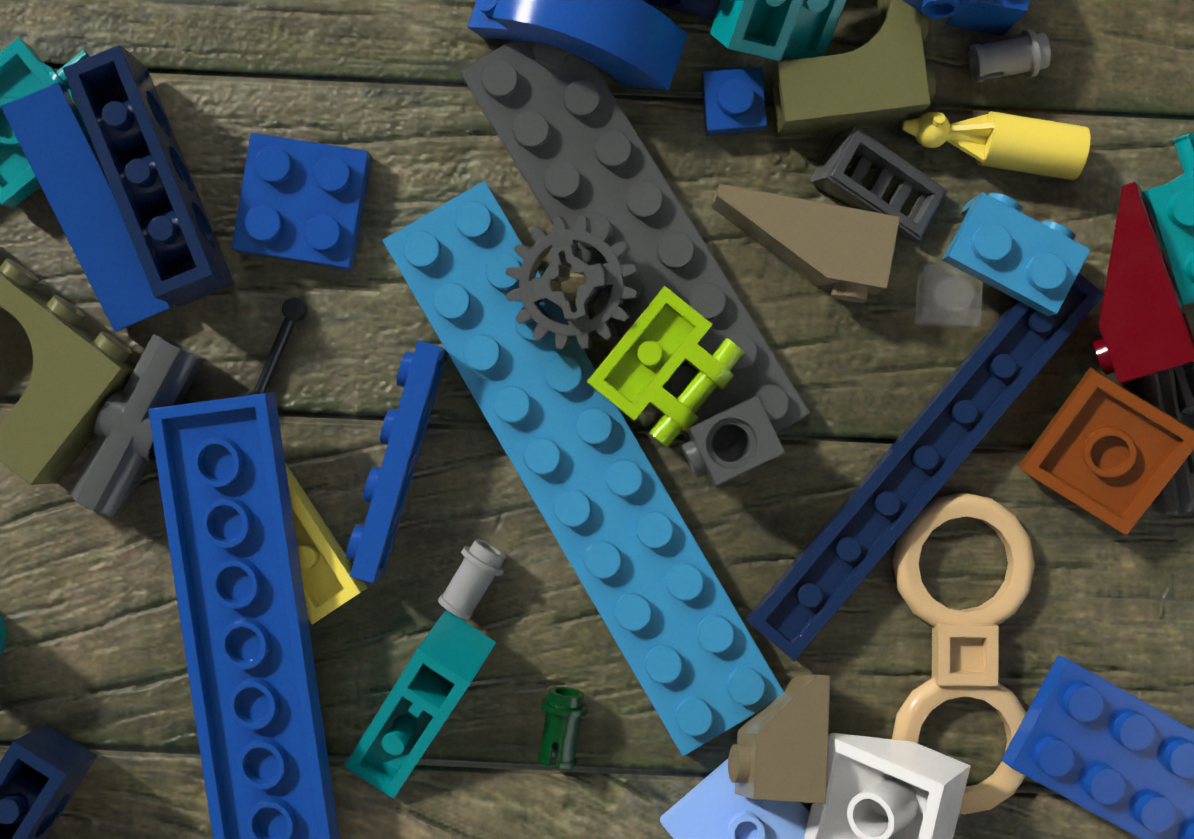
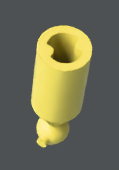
M993 111L986 115L955 123H950L941 112H928L920 118L905 120L902 124V130L915 136L918 143L922 146L936 148L945 142H949L975 158L980 166L1072 181L1079 177L1086 164L1091 140L1090 130L1086 126Z

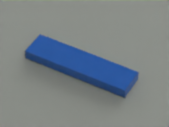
M57 82L0 106L114 332L121 331L173 308V304L157 299L153 295L89 133L65 85Z

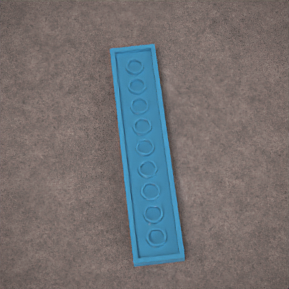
M485 181L479 183L383 239V243L681 755L685 756L763 710L784 693L621 412L587 383V380L596 370L584 349L577 342L576 336H572L571 343L567 349H557L555 344L556 333L552 332L544 341H537L533 338L534 330L538 324L535 320L526 324H518L515 318L525 307L523 302L507 300L506 294L519 288V280L506 275V268L522 266L524 259L514 250L517 244L522 245L487 183ZM538 270L536 273V278L541 277ZM552 301L540 303L549 316L561 323L568 324L557 304Z

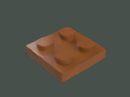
M1090 367L1019 466L1023 472L1127 536L1194 450V429Z

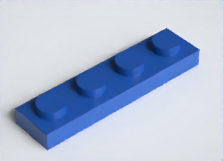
M418 340L414 353L406 351L401 360L396 384L397 386L404 387L398 410L389 409L382 425L380 443L387 445L381 468L372 467L365 484L363 501L371 503L365 525L357 524L347 547L346 559L354 561L350 573L352 578L375 583L385 575L448 356L447 351L440 346Z

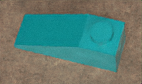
M445 610L417 648L344 767L394 799L473 681L496 642L456 615Z

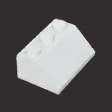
M831 733L828 735L826 804L812 803L804 839H953L971 765L911 741Z

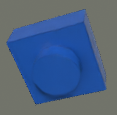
M762 67L703 72L701 85L706 136L764 132L767 127Z

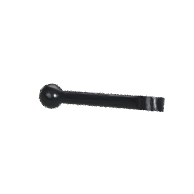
M288 298L282 304V313L285 316L254 389L247 392L245 396L266 392L295 323L303 320L307 315V305L299 298Z

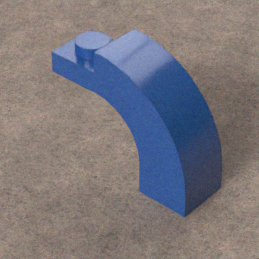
M476 0L467 26L482 38L531 41L567 51L594 64L623 86L669 90L688 35L670 18L643 0Z

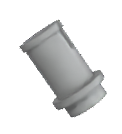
M1033 29L1023 30L1020 37L985 44H972L969 47L970 51H968V67L974 83L1024 73L1027 78L1035 77L1040 70L1047 69L1051 61V48L1047 35L1044 32L1036 34Z
M475 539L471 547L464 546L461 553L465 558L445 592L438 599L442 607L466 620L473 617L474 610L495 575L502 576L505 571L502 564L506 555L498 548L480 539Z

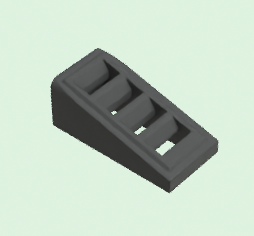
M856 126L840 131L833 137L810 179L812 184L852 208L899 216L897 232L914 242L922 239L948 191ZM853 156L856 160L848 174L845 175L844 171ZM873 167L877 169V172L866 189L861 186V183L869 168ZM893 178L898 183L886 203L881 197ZM913 189L920 194L908 216H905L900 210Z

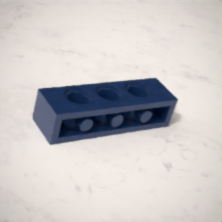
M121 45L64 67L63 71L154 297L177 306H183L234 285L148 68Z
M48 724L14 740L0 762V839H46L97 755Z

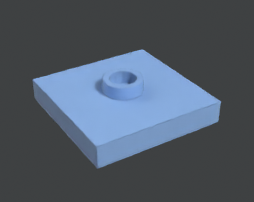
M726 759L660 817V822L673 839H804L810 810L803 802L757 800L735 794V783H732L729 778L728 759Z

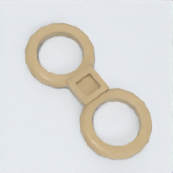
M965 492L937 497L923 508L897 539L892 561L899 593L912 613L932 626V678L912 690L897 712L892 739L911 741L918 744L921 725L929 713L946 700L966 696L984 700L994 707L1004 722L1007 738L1006 751L1027 712L1014 692L998 682V625L1015 615L1030 592L1035 569L1031 540L1015 514L992 498ZM970 517L981 520L995 530L1005 546L1008 565L1004 582L994 597L978 607L959 610L945 607L932 598L922 583L919 559L922 545L935 528L947 520ZM1002 761L993 775L979 784L966 786L959 814L965 815L991 810L1014 795L1026 776Z

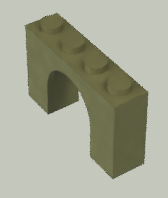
M875 0L878 15L874 37L868 43L847 53L778 62L769 80L776 136L800 135L848 129L853 126L865 127L917 119L931 104L930 100L934 99L936 93L935 70L931 63H925L923 42L928 35V17L902 0Z
M7 258L3 263L0 261V307L11 313L25 329L33 352V370L24 394L0 424V462L30 485L54 484L59 482L94 437V426L101 408L114 392L125 388L136 365L128 360L132 351L126 345L103 331L98 336L81 324L86 317L83 312L57 295H53L51 299L46 297L34 287L39 279L20 264Z

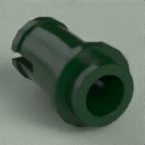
M551 687L548 697L542 699L541 708L546 711L541 749L537 760L540 764L550 767L552 758H557L555 769L575 767L581 717L588 714V705L584 703L585 694L582 691L569 687Z

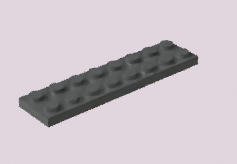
M511 40L460 71L464 83L551 224L553 225L554 217L561 216L566 220L569 228L574 229L579 215L586 216L591 222V234H594L599 227L606 224L613 229L612 237L608 243L610 246L625 241L631 247L621 260L623 264L639 266L640 273L627 278V287L639 291L640 297L631 300L624 299L622 307L632 316L629 322L615 318L612 320L621 337L627 333L661 289L666 286L713 324L697 343L712 355L722 341L727 338L744 351L743 356L730 370L734 375L723 390L716 388L696 412L699 420L695 424L755 396L759 397L776 434L810 413L594 64L572 53L549 45L531 41ZM578 242V247L582 250L585 261L592 265L608 263L602 253L595 247ZM612 288L604 289L598 297L603 308L609 301ZM684 360L663 385V388L677 398L696 375L697 371ZM725 425L715 432L712 439V447L715 454L721 460L728 462L736 459L742 453L744 440L736 428ZM682 430L680 433L685 441L689 442L690 439L687 433Z

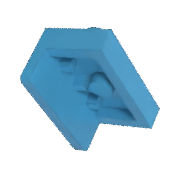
M984 192L980 193L965 204L961 212L964 219L942 261L1048 317L1057 314L1091 249L1074 241L1076 235L1067 227L1052 221H1042L1040 223L1021 212L1022 206L1014 199L1000 193H989V195Z

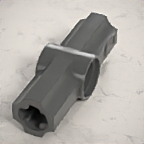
M152 335L125 388L114 392L105 402L97 416L94 432L98 435V438L68 492L75 499V502L92 511L100 512L113 518L121 517L149 463L156 461L148 409L180 405L205 358L163 336Z

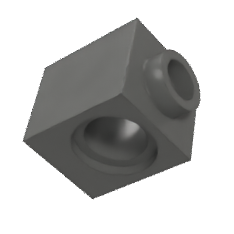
M758 396L749 398L688 428L687 435L690 441L681 445L696 478L698 479L707 474L710 483L714 485H719L785 453ZM725 425L736 428L744 440L742 453L736 459L728 462L721 460L715 454L712 447V439L715 432Z

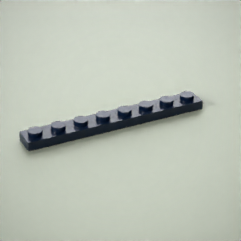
M1078 273L1063 304L1055 315L1048 317L1015 299L745 619L795 661L1092 310L1104 293Z

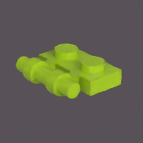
M664 286L587 380V383L633 421L637 419L649 403L656 407L663 415L649 431V434L668 448L682 430L688 433L687 429L694 426L699 420L696 412L716 388L723 390L734 375L730 370L743 356L744 351L727 338L722 341L712 355L704 350L697 343L713 324ZM685 360L697 373L679 396L675 398L663 388V385Z

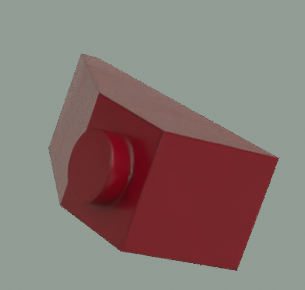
M1136 182L1124 185L1121 189L1099 320V327L1103 338L1094 341L1095 351L1104 374L1115 373L1119 384L1194 362V337L1142 188Z

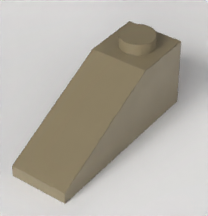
M719 184L713 197L712 208L814 285L831 288L832 298L848 302L865 303L867 302L868 295L875 296L887 289L900 220L899 216Z

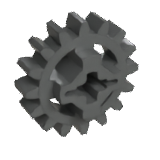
M579 215L574 229L569 228L568 223L563 217L557 216L553 218L554 233L548 234L542 228L534 226L531 229V233L536 244L532 248L519 244L515 246V252L524 261L521 267L506 268V275L519 280V288L507 293L506 297L509 301L523 302L525 308L515 318L518 324H526L534 320L538 323L533 334V338L537 341H544L553 332L556 333L555 344L557 349H567L571 343L572 336H576L577 342L582 349H588L593 346V332L597 331L604 339L610 340L615 337L610 324L613 318L629 322L632 318L629 312L622 307L624 299L631 300L640 297L639 291L627 287V278L640 273L637 265L622 263L621 259L628 253L631 247L625 241L610 246L608 243L612 237L613 229L606 224H603L594 234H591V222L586 216ZM578 242L595 247L602 253L608 263L592 265L585 261L582 250L578 247ZM550 252L552 257L550 265L542 277L536 278L540 263ZM569 269H572L574 273L586 276V284L577 288L578 298L576 299L573 293L561 290V282L567 281L570 278ZM612 288L608 303L596 317H593L595 316L593 305L604 289ZM552 301L563 308L564 318L568 319V324L553 319L545 312L540 303Z

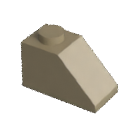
M796 675L782 688L784 693L766 708L756 713L738 730L737 744L731 746L728 757V773L731 782L735 783V794L757 800L826 804L830 676Z

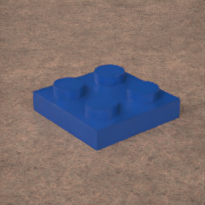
M251 133L231 249L241 254L354 271L372 161L371 154L365 150Z

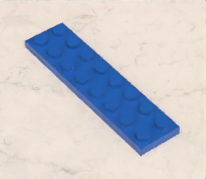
M275 392L150 408L148 411L213 839H340Z

